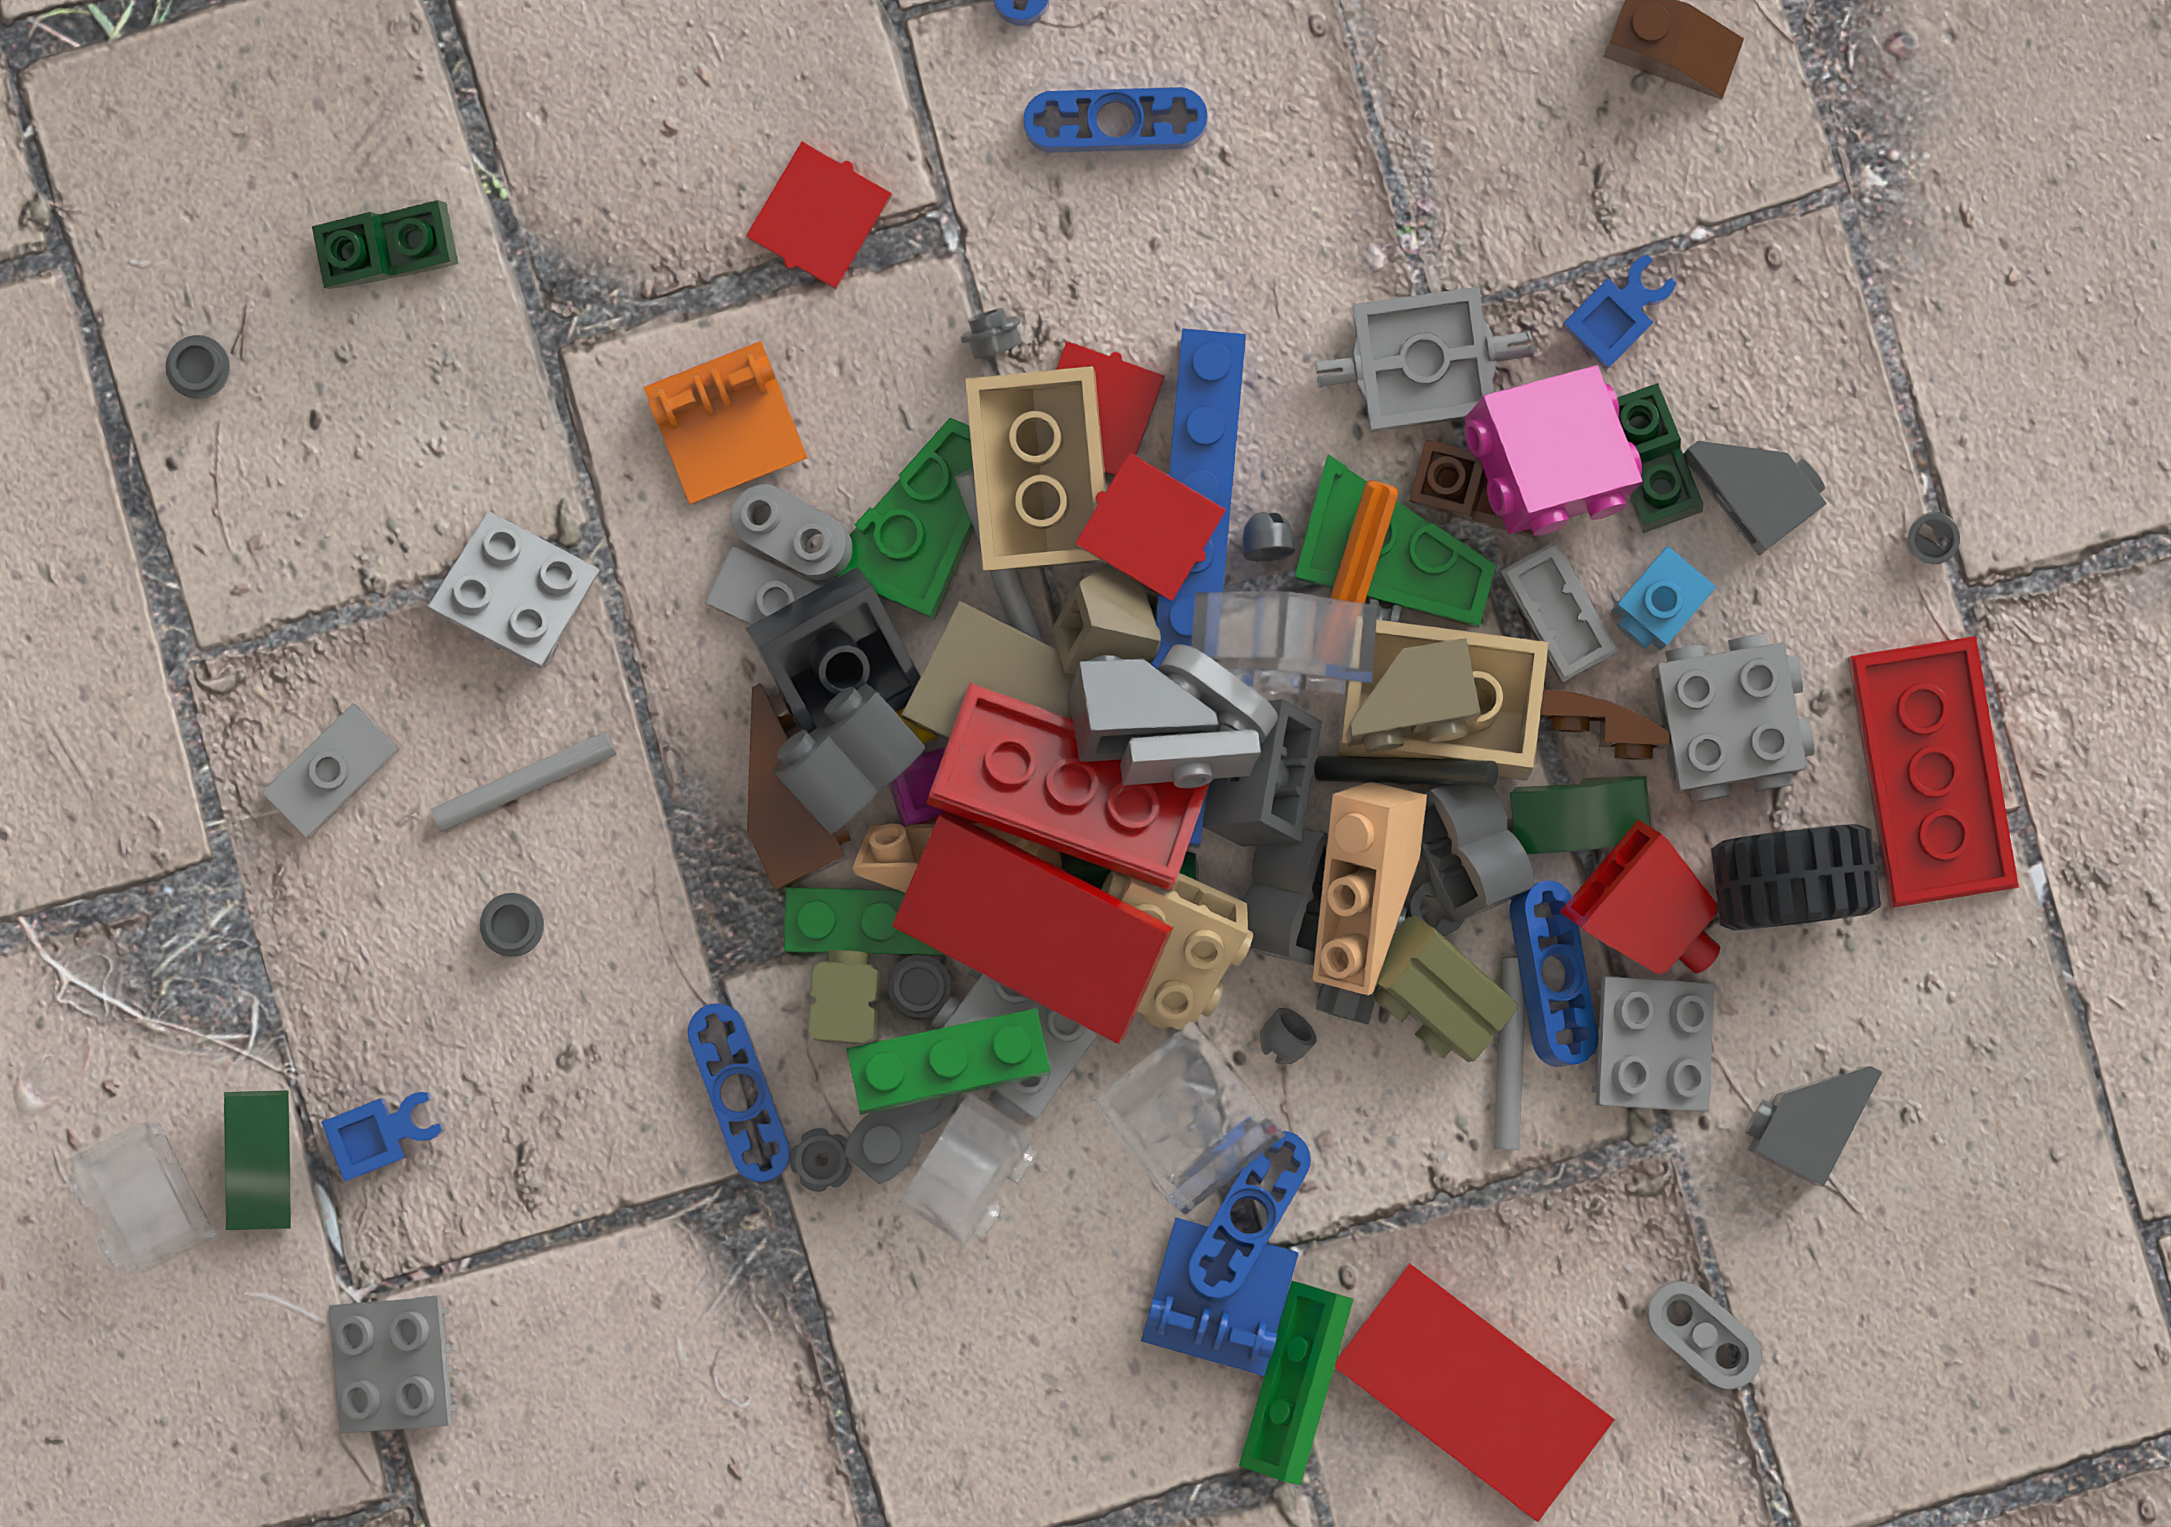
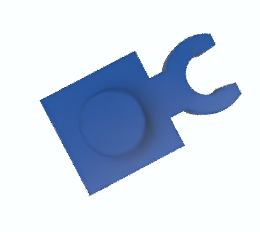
M1648 254L1638 258L1633 263L1626 277V286L1622 290L1607 278L1562 324V327L1606 370L1653 324V321L1641 309L1645 305L1653 306L1664 302L1676 286L1677 282L1672 278L1668 279L1657 290H1650L1643 286L1640 278L1641 272L1646 270L1653 260Z
M417 1092L409 1095L400 1104L398 1112L390 1114L385 1099L380 1098L321 1122L344 1182L407 1158L400 1140L409 1137L417 1141H429L437 1138L445 1131L442 1123L422 1129L413 1121L415 1108L420 1104L433 1100L429 1092Z

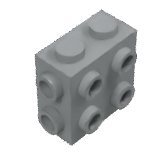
M1766 634L1745 636L1728 640L1729 652L1705 655L1703 645L1681 647L1665 651L1667 662L1659 663L1652 668L1662 728L1669 732V745L1666 747L1674 794L1690 791L1692 802L1707 801L1730 796L1728 784L1753 780L1755 792L1793 785L1791 773L1807 769L1805 757L1814 755L1813 735L1808 718L1798 719L1794 694L1803 692L1802 674L1797 656H1787L1785 642L1768 645Z
M971 968L968 974L977 980L976 984L963 1001L952 995L930 1026L934 1029H940L1037 1008L1051 1070L1050 1075L992 1087L994 1091L987 1099L1017 1122H1019L1025 1112L1034 1119H1037L1099 1034Z

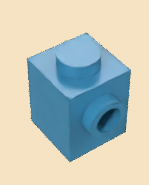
M1667 545L1612 609L1622 617L1616 625L1630 640L1641 648L1646 649L1652 643L1659 650H1662L1708 598L1716 586Z

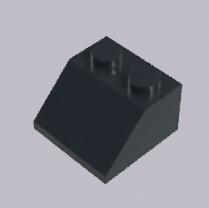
M858 566L746 628L801 729L805 730L808 734L817 729L828 717L824 713L828 703L848 687H854L858 690L865 684L869 685L877 691L894 712H897L906 707L921 678L872 584Z

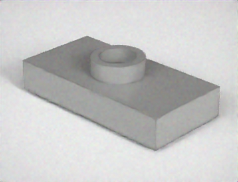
M1557 541L1550 543L1499 572L1536 640L1549 642L1547 660L1561 684L1619 652Z
M732 545L705 603L752 625L821 586Z
M353 703L262 793L309 839L400 749Z
M1241 730L1132 738L1120 762L1123 785L1174 782V785L1180 788H1195L1206 785L1215 778L1250 776L1261 753L1258 731Z

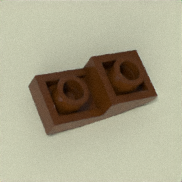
M1426 439L1409 501L1452 516L1507 531L1502 516H1497L1489 503L1487 495L1488 479L1480 458L1474 457L1470 450ZM1527 529L1516 533L1519 535L1537 539V536L1533 534L1532 529Z
M1543 690L1540 719L1551 720V731L1589 732L1590 721H1599V747H1615V759L1652 760L1653 749H1663L1669 745V732L1631 709L1589 695L1567 691Z

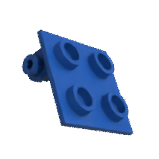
M1175 1217L1141 1341L1265 1376L1268 1361L1271 1359L1275 1346L1277 1329L1299 1252L1267 1243L1242 1287L1232 1298L1222 1302L1206 1301L1197 1296L1191 1289L1187 1280V1267L1208 1226ZM1220 1230L1215 1233L1213 1238L1225 1241L1226 1243L1218 1258L1213 1263L1204 1259L1199 1263V1266L1207 1271L1204 1282L1211 1287H1215L1220 1280L1227 1281L1228 1283L1234 1280V1277L1227 1272V1266L1236 1249L1241 1251L1245 1257H1248L1252 1252L1251 1248L1241 1247L1230 1242Z

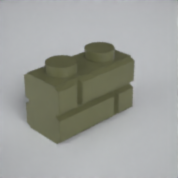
M1416 916L1407 917L1393 934L1376 983L1380 989L1373 999L1402 1023L1410 1014L1422 1025L1414 1035L1442 1059H1445L1450 1051H1453L1468 1063L1475 1061L1493 1040L1494 1032H1500L1518 1010V1003L1438 931Z
M828 950V961L819 962V964L812 966L810 995L816 998L817 1002L811 1004L809 1008L808 1035L814 1037V1040L851 1044H869L878 1041L880 1012L874 1009V1005L880 1003L882 973L872 965H869L870 954H867V952Z

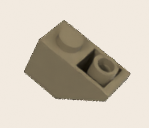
M1107 563L1078 583L1052 627L1064 672L1071 674L1076 673L1079 662L1089 661L1104 655L1117 656L1122 660L1144 659L1151 663L1157 656L1161 642L1160 630L1155 624L1147 598L1146 586Z
M1462 638L1403 648L1350 722L1346 733L1348 747L1364 744L1366 753H1378L1402 747L1404 745L1403 737L1428 733L1430 742H1443L1466 736L1468 734L1466 727L1476 725L1481 714L1467 639Z

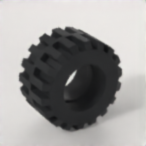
M1859 824L1823 826L1723 840L1711 848L1720 926L1738 931L1868 915L1881 907L1872 829Z

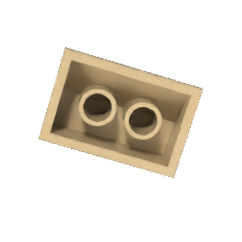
M1093 366L966 378L965 386L983 571L1046 568L1104 562L1075 545L1098 506L1096 502L1097 493L1100 491L1106 492L1096 375Z
M1357 617L1345 689L1337 756L1495 761L1498 766V777L1527 781L1534 769L1549 642ZM1462 638L1467 639L1481 714L1476 725L1466 727L1468 733L1466 736L1443 742H1430L1428 733L1403 737L1404 745L1402 747L1378 753H1366L1364 744L1348 747L1346 733L1350 722L1403 648Z

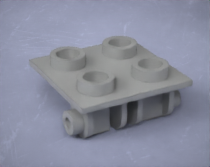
M487 511L430 602L427 610L441 616L442 620L447 623L452 622L476 635L477 639L481 641L485 639L493 643V647L497 649L502 648L527 661V665L531 667L535 665L541 669L542 665L547 667L552 661L558 648L556 642L591 587L600 569Z
M1602 976L1601 990H1596V996L1601 997L1600 1028H1597L1599 1047H1596L1593 1053L1598 1054L1597 1085L1592 1086V1092L1596 1093V1105L1709 1111L1715 984Z
M440 1295L329 1305L340 1433L452 1425L451 1411L457 1409L456 1404L451 1402L450 1378L447 1376V1373L453 1372V1365L446 1364V1353L452 1352L451 1346H445L444 1341L446 1340L444 1315L448 1314V1307L442 1308Z

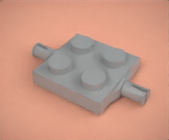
M1478 286L1353 304L1352 315L1356 335L1353 357L1315 361L1316 374L1341 371L1318 375L1319 388L1351 382L1357 383V387L1365 399L1369 430L1372 433L1463 420L1483 395L1494 393L1493 377L1496 362L1526 357L1533 358L1534 352L1533 344L1509 348V346L1530 344L1532 341L1530 331L1492 336V332L1483 318Z

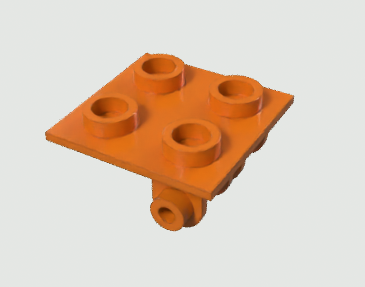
M762 341L643 387L689 505L808 459Z

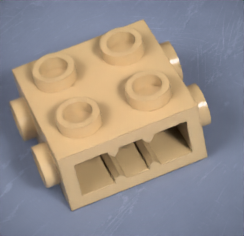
M1112 870L1102 885V891L1174 927L1137 1012L1144 1020L1156 1027H1172L1189 1035L1200 1015L1209 1017L1216 1008L1224 986L1221 979L1230 964L1238 967L1248 953L1253 939V932L1248 930L1247 903L1181 873L1178 874L1173 890L1170 891Z

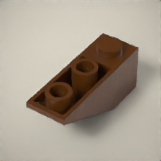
M759 683L752 687L747 833L774 889L780 892L786 889V887H790L846 860L847 858L841 845L851 841V837L845 825L830 835L771 771L780 761L776 756L778 750L789 739L785 731L796 726L780 691L768 696L765 688Z

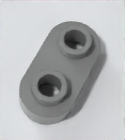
M765 484L747 489L738 497L732 510L733 528L741 540L758 552L816 581L834 578L847 567L853 549L851 537L845 527L828 514L775 486ZM763 506H770L771 515L768 521L761 525H755L753 520L755 512ZM814 535H823L824 544L822 548L816 553H807L806 544L808 540Z
M1174 645L1157 669L1216 712L1218 720L1216 732L1258 731L1259 743L1262 744L1278 720L1275 709L1265 698L1197 649L1185 645Z
M1671 1281L1654 1291L1648 1301L1646 1310L1647 1321L1652 1332L1704 1379L1721 1388L1735 1389L1748 1384L1757 1375L1762 1361L1759 1342L1748 1329L1700 1287L1685 1281ZM1675 1301H1684L1690 1309V1316L1684 1324L1673 1325L1667 1317V1309ZM1725 1343L1733 1344L1738 1351L1736 1363L1728 1368L1721 1367L1715 1358L1717 1349Z

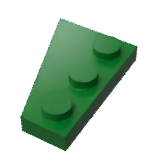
M949 418L899 474L900 479L873 509L869 507L854 524L856 528L850 533L853 547L851 559L847 567L834 578L858 566L879 597L935 620L974 532L955 480L956 475L973 469L969 425Z
M1329 454L1326 457L1294 579L1333 589L1367 481L1347 469V466ZM1396 501L1366 598L1378 599V602L1389 605H1401V608L1479 628L1496 564L1434 523H1429Z

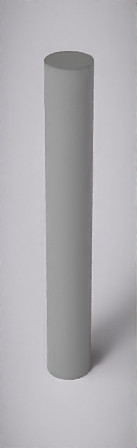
M970 469L956 475L955 480L980 544L974 471ZM1017 570L990 571L1010 626L1043 642Z
M603 732L431 808V812L439 830L442 832L616 755V751L607 732Z
M1502 957L1501 989L1518 1003V1010L1500 1030L1498 1037L1494 1149L1519 1150L1525 999L1518 958Z

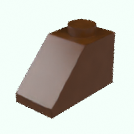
M1623 0L1603 57L1722 100L1744 38L1694 6L1679 0Z

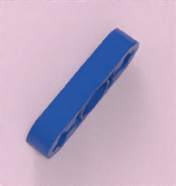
M1183 87L1046 91L1036 95L1028 103L1024 112V130L1028 140L1037 149L1048 153L1184 149L1196 144L1202 138L1207 125V108L1204 101L1196 92ZM1140 102H1153L1151 116L1170 114L1173 103H1184L1186 113L1196 114L1197 121L1187 123L1185 133L1174 134L1171 123L1155 122L1152 123L1154 136L1143 137L1141 134L1144 127V112ZM1111 103H1120L1128 107L1134 116L1132 129L1121 137H1110L1104 134L1097 125L1098 113L1104 106ZM1077 104H1090L1087 112V128L1091 138H1078L1080 125L1061 126L1059 137L1055 138L1046 137L1044 127L1034 126V119H1040L1045 116V107H1058V113L1063 118H1079Z
M1548 880L1535 883L1533 888L1513 898L1510 903L1509 913L1533 1048L1537 1056L1544 1063L1553 1067H1564L1587 1061L1596 1049L1598 1033L1579 926L1560 913L1561 909L1572 898V895L1562 884ZM1549 904L1551 916L1536 918L1534 905ZM1557 936L1558 944L1539 947L1538 939ZM1549 956L1557 958L1565 969V982L1558 992L1549 989L1542 978V966ZM1568 1001V1009L1550 1012L1549 1004ZM1571 1030L1573 1042L1558 1045L1556 1032Z
M718 1003L706 1005L692 1016L688 1026V1039L731 1158L738 1172L749 1180L764 1182L775 1179L787 1168L790 1162L791 1147L748 1028L741 1014L734 1008ZM717 1014L721 1022L732 1021L735 1026V1032L727 1036V1044L731 1055L735 1056L744 1049L748 1063L728 1065L713 1076L709 1062L722 1061L714 1043L703 1044L700 1039V1033L708 1029L707 1018ZM739 1073L750 1076L758 1088V1097L755 1104L742 1112L729 1109L721 1097V1088L725 1080ZM766 1109L770 1118V1124H758L757 1126L765 1142L776 1141L780 1153L771 1157L773 1168L762 1172L761 1166L758 1163L747 1164L744 1159V1152L752 1148V1141L748 1130L744 1129L735 1136L731 1122L751 1120Z
M1274 1131L1265 1135L1256 1145L1190 1258L1187 1267V1280L1193 1292L1200 1298L1210 1302L1226 1301L1232 1298L1242 1287L1309 1171L1311 1163L1310 1151L1306 1143L1298 1135L1289 1131ZM1284 1146L1293 1151L1290 1162L1298 1170L1295 1173L1284 1170L1280 1174L1272 1188L1273 1192L1284 1195L1281 1202H1277L1265 1189L1248 1185L1245 1182L1249 1176H1253L1261 1184L1271 1164V1161L1263 1156V1154L1267 1150L1277 1154ZM1243 1199H1253L1262 1204L1267 1213L1265 1227L1254 1234H1246L1237 1230L1230 1218L1231 1208L1236 1202ZM1220 1230L1230 1242L1241 1247L1251 1248L1252 1252L1248 1257H1245L1241 1251L1236 1249L1227 1266V1272L1234 1277V1280L1231 1283L1220 1280L1215 1287H1211L1204 1282L1207 1271L1199 1266V1263L1203 1259L1213 1263L1218 1258L1226 1243L1225 1241L1213 1238L1215 1233Z

